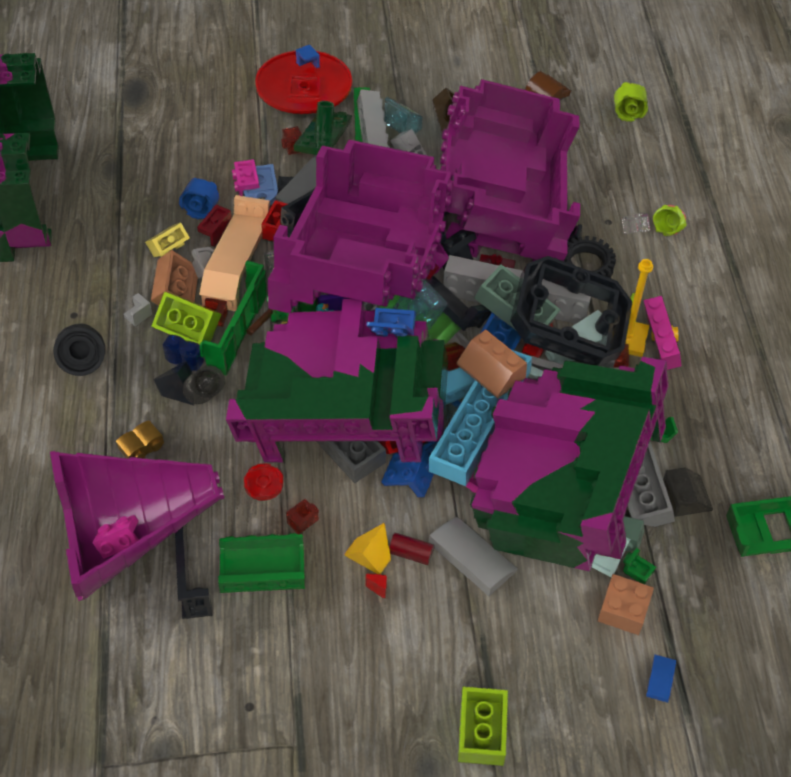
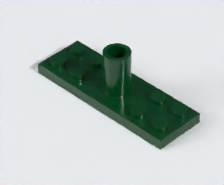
M319 101L317 103V115L294 144V151L317 155L321 146L334 148L351 123L352 115H348L346 112H334V103L330 101Z

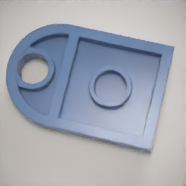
M273 164L256 166L259 188L243 190L244 196L257 199L264 197L266 198L264 200H270L271 205L276 200L275 197L278 194Z

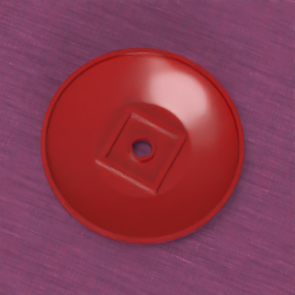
M289 51L266 61L256 74L255 84L260 98L271 107L287 113L312 114L317 113V103L319 101H330L334 103L335 107L345 100L352 88V75L344 62L330 54L316 51L320 59V67L316 68L311 62L299 66L296 63V51Z

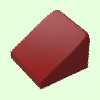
M367 573L366 587L380 597L386 598L387 576Z

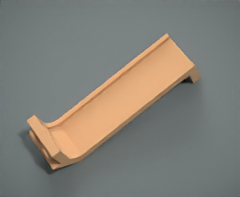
M235 196L234 215L204 269L199 295H202V306L231 311L237 310L239 306L240 281L246 270L245 263L251 260L262 238L261 224L270 210V200Z

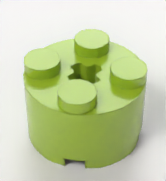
M625 82L616 90L614 94L615 112L621 120L631 122L635 121L636 118L640 117L641 119L646 115L648 101L645 87Z

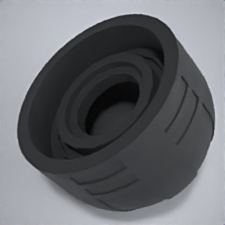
M79 323L68 326L58 334L55 340L54 358L57 365L70 375L85 376L91 374L100 367L104 360L105 343L103 337L97 330L87 324Z

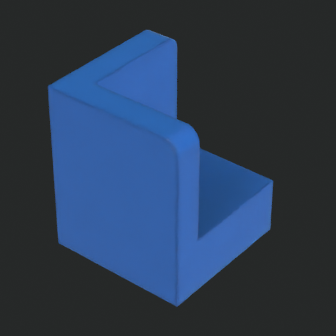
M311 45L296 49V63L299 66L311 62L316 68L320 67L319 54Z

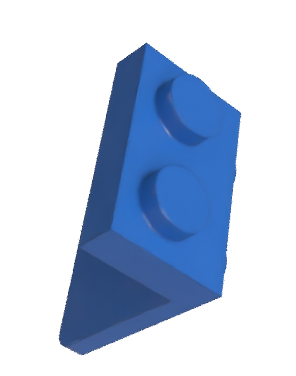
M376 308L374 322H367L366 326L371 329V332L382 337H387L388 334H395V337L414 335L416 311Z
M422 451L421 462H401L399 452L394 453L381 481L384 486L409 485L417 497H425L434 475L429 472V453Z

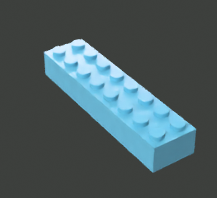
M512 350L527 362V378L531 372L532 357ZM476 380L474 381L429 457V472L461 485H467L481 460L483 451H486L488 447L489 436L493 435L495 430L494 419L491 416L492 409L497 405L499 399H508L509 391L497 399Z

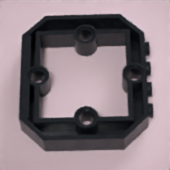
M546 256L527 263L521 273L510 322L527 344L584 364L602 366L616 360L625 348L632 300L618 281ZM543 279L566 287L572 293H583L608 302L607 310L603 311L595 323L596 330L602 334L601 344L580 337L578 332L572 327L566 326L560 330L534 320L536 310L543 306L549 296L548 289L542 285Z

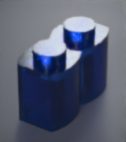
M169 335L162 344L165 359L172 364L179 365L187 361L191 371H198L204 363V357H201L200 345L195 342L185 341L176 335Z

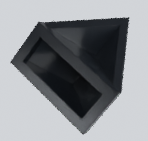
M187 361L153 379L161 396L194 406L195 377Z

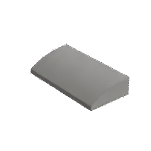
M458 517L446 522L429 535V543L435 544L434 549L488 596L493 594L518 570Z

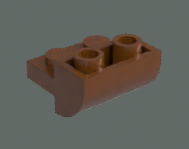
M542 71L537 72L529 80L525 88L526 91L558 99L568 97L571 93L570 89Z

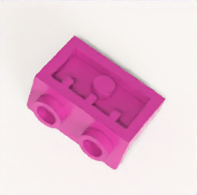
M254 159L234 162L235 169H232L233 180H237L234 181L235 192L239 191V196H243V190L259 188Z

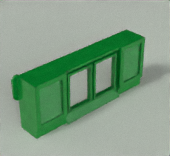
M246 261L247 291L219 344L206 340L200 343L201 357L205 356L207 371L227 376L237 357V351L247 333L246 330L250 327L255 315L259 313L268 296L267 275L262 264Z
M791 496L730 505L726 517L741 557L791 551V539L773 541L764 515L784 513L791 531Z

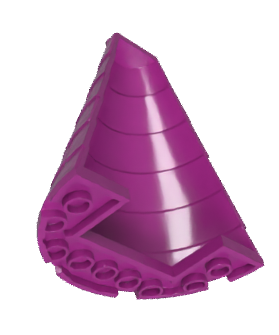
M50 452L54 481L64 512L69 549H66L71 584L78 601L87 599L102 585L108 583L125 568L130 567L148 551L153 550L172 533H176L195 516H199L216 502L224 499L222 487H217V484L220 483L218 472H213L211 464L135 457L126 459L84 453ZM135 514L139 522L134 530V534L139 540L125 550L103 558L92 543L98 533V529L104 524L110 525L115 523L123 516L129 517Z

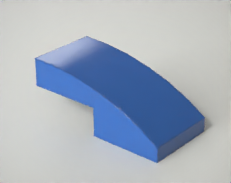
M654 655L646 697L668 703L676 660Z

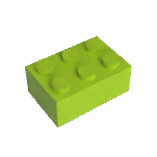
M164 292L151 327L200 347V343L204 340L211 342L221 313L173 293Z
M474 687L462 688L458 762L504 766L506 757L508 690Z

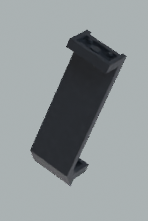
M434 275L431 279H422L423 286L421 292L463 331L469 327L476 326L480 328L492 313L484 305L468 308Z
M185 524L175 533L178 601L182 602V618L213 616L209 589L198 587L190 590L187 526Z

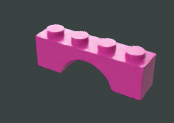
M662 296L643 300L646 317L654 335L659 359L666 360L667 370L681 367L680 352Z

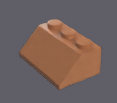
M172 250L159 258L151 301L159 306L164 292H169L194 302L198 277L192 263Z
M486 329L471 339L457 361V365L497 399L509 391L510 388H513L515 381H522L526 378L527 362Z

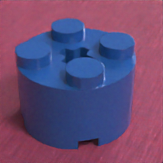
M192 178L182 192L179 204L182 210L184 208L190 217L204 219L218 203L219 193L214 182Z

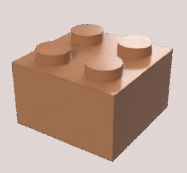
M612 574L598 622L639 635L654 587Z

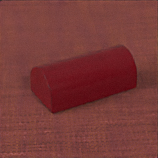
M396 532L393 534L389 546L390 554L425 565L429 564L435 548V544Z

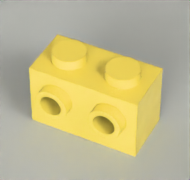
M178 223L165 229L145 243L154 257H162L171 249H178L185 245L184 241L190 237L182 223Z

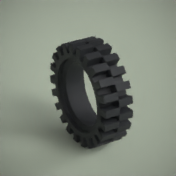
M578 236L577 241L575 238H572L570 242L567 241V255L564 262L573 264L571 258L577 253L587 252L595 254L602 260L603 266L592 272L611 278L615 267L616 255L613 253V248H609L608 243L603 245L604 240L602 239L597 242V237L589 240V236H585L584 240L582 236Z

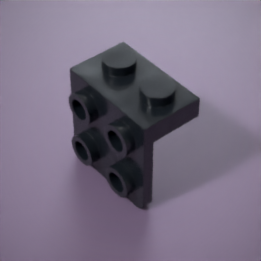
M460 230L443 241L441 245L448 257L452 255L473 260L468 244L476 239V235L472 231ZM447 262L442 266L443 270H445Z

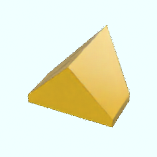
M385 522L356 538L345 553V556L380 575L391 560Z

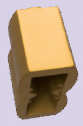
M148 420L138 425L133 431L123 434L116 440V443L126 459L130 457L144 459L148 453L158 451L164 444L162 434Z

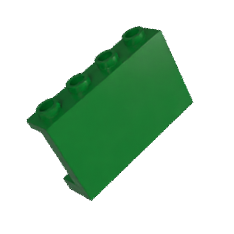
M302 534L228 536L219 539L220 575H218L220 593L305 589L304 542Z

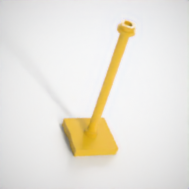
M643 259L638 265L640 275L631 307L625 348L622 352L638 357H643L645 341L650 325L636 322L647 276L653 270V263L649 259Z

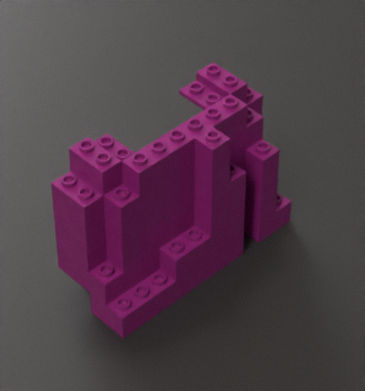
M483 79L480 80L479 85H476L474 89L460 86L458 92H455L453 95V105H449L447 115H450L449 125L442 133L444 141L441 146L443 153L440 158V164H442L440 170L452 172L451 180L454 181L453 189L449 193L452 196L450 207L447 206L445 211L457 214L459 228L475 233L476 239H474V244L518 254L532 258L533 261L546 256L564 261L567 255V240L580 218V203L573 202L569 211H567V151L580 128L579 116L560 111V99L515 87Z
M348 140L344 150L321 146L316 156V187L290 238L288 237V226L280 225L274 235V269L268 278V308L291 314L294 306L297 307L299 301L314 304L316 297H320L321 292L387 307L389 300H393L394 295L415 299L417 292L422 290V279L426 280L430 270H434L436 259H433V256H435L437 251L436 244H440L441 232L445 231L446 221H444V213L447 206L450 207L452 196L449 195L454 181L451 180L452 172L437 170L436 165H434V157L354 140Z

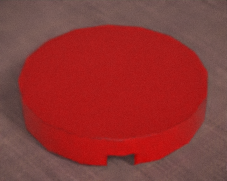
M257 464L251 467L246 476H244V489L250 497L256 500H271L281 493L284 486L283 474L280 469L271 466V464Z

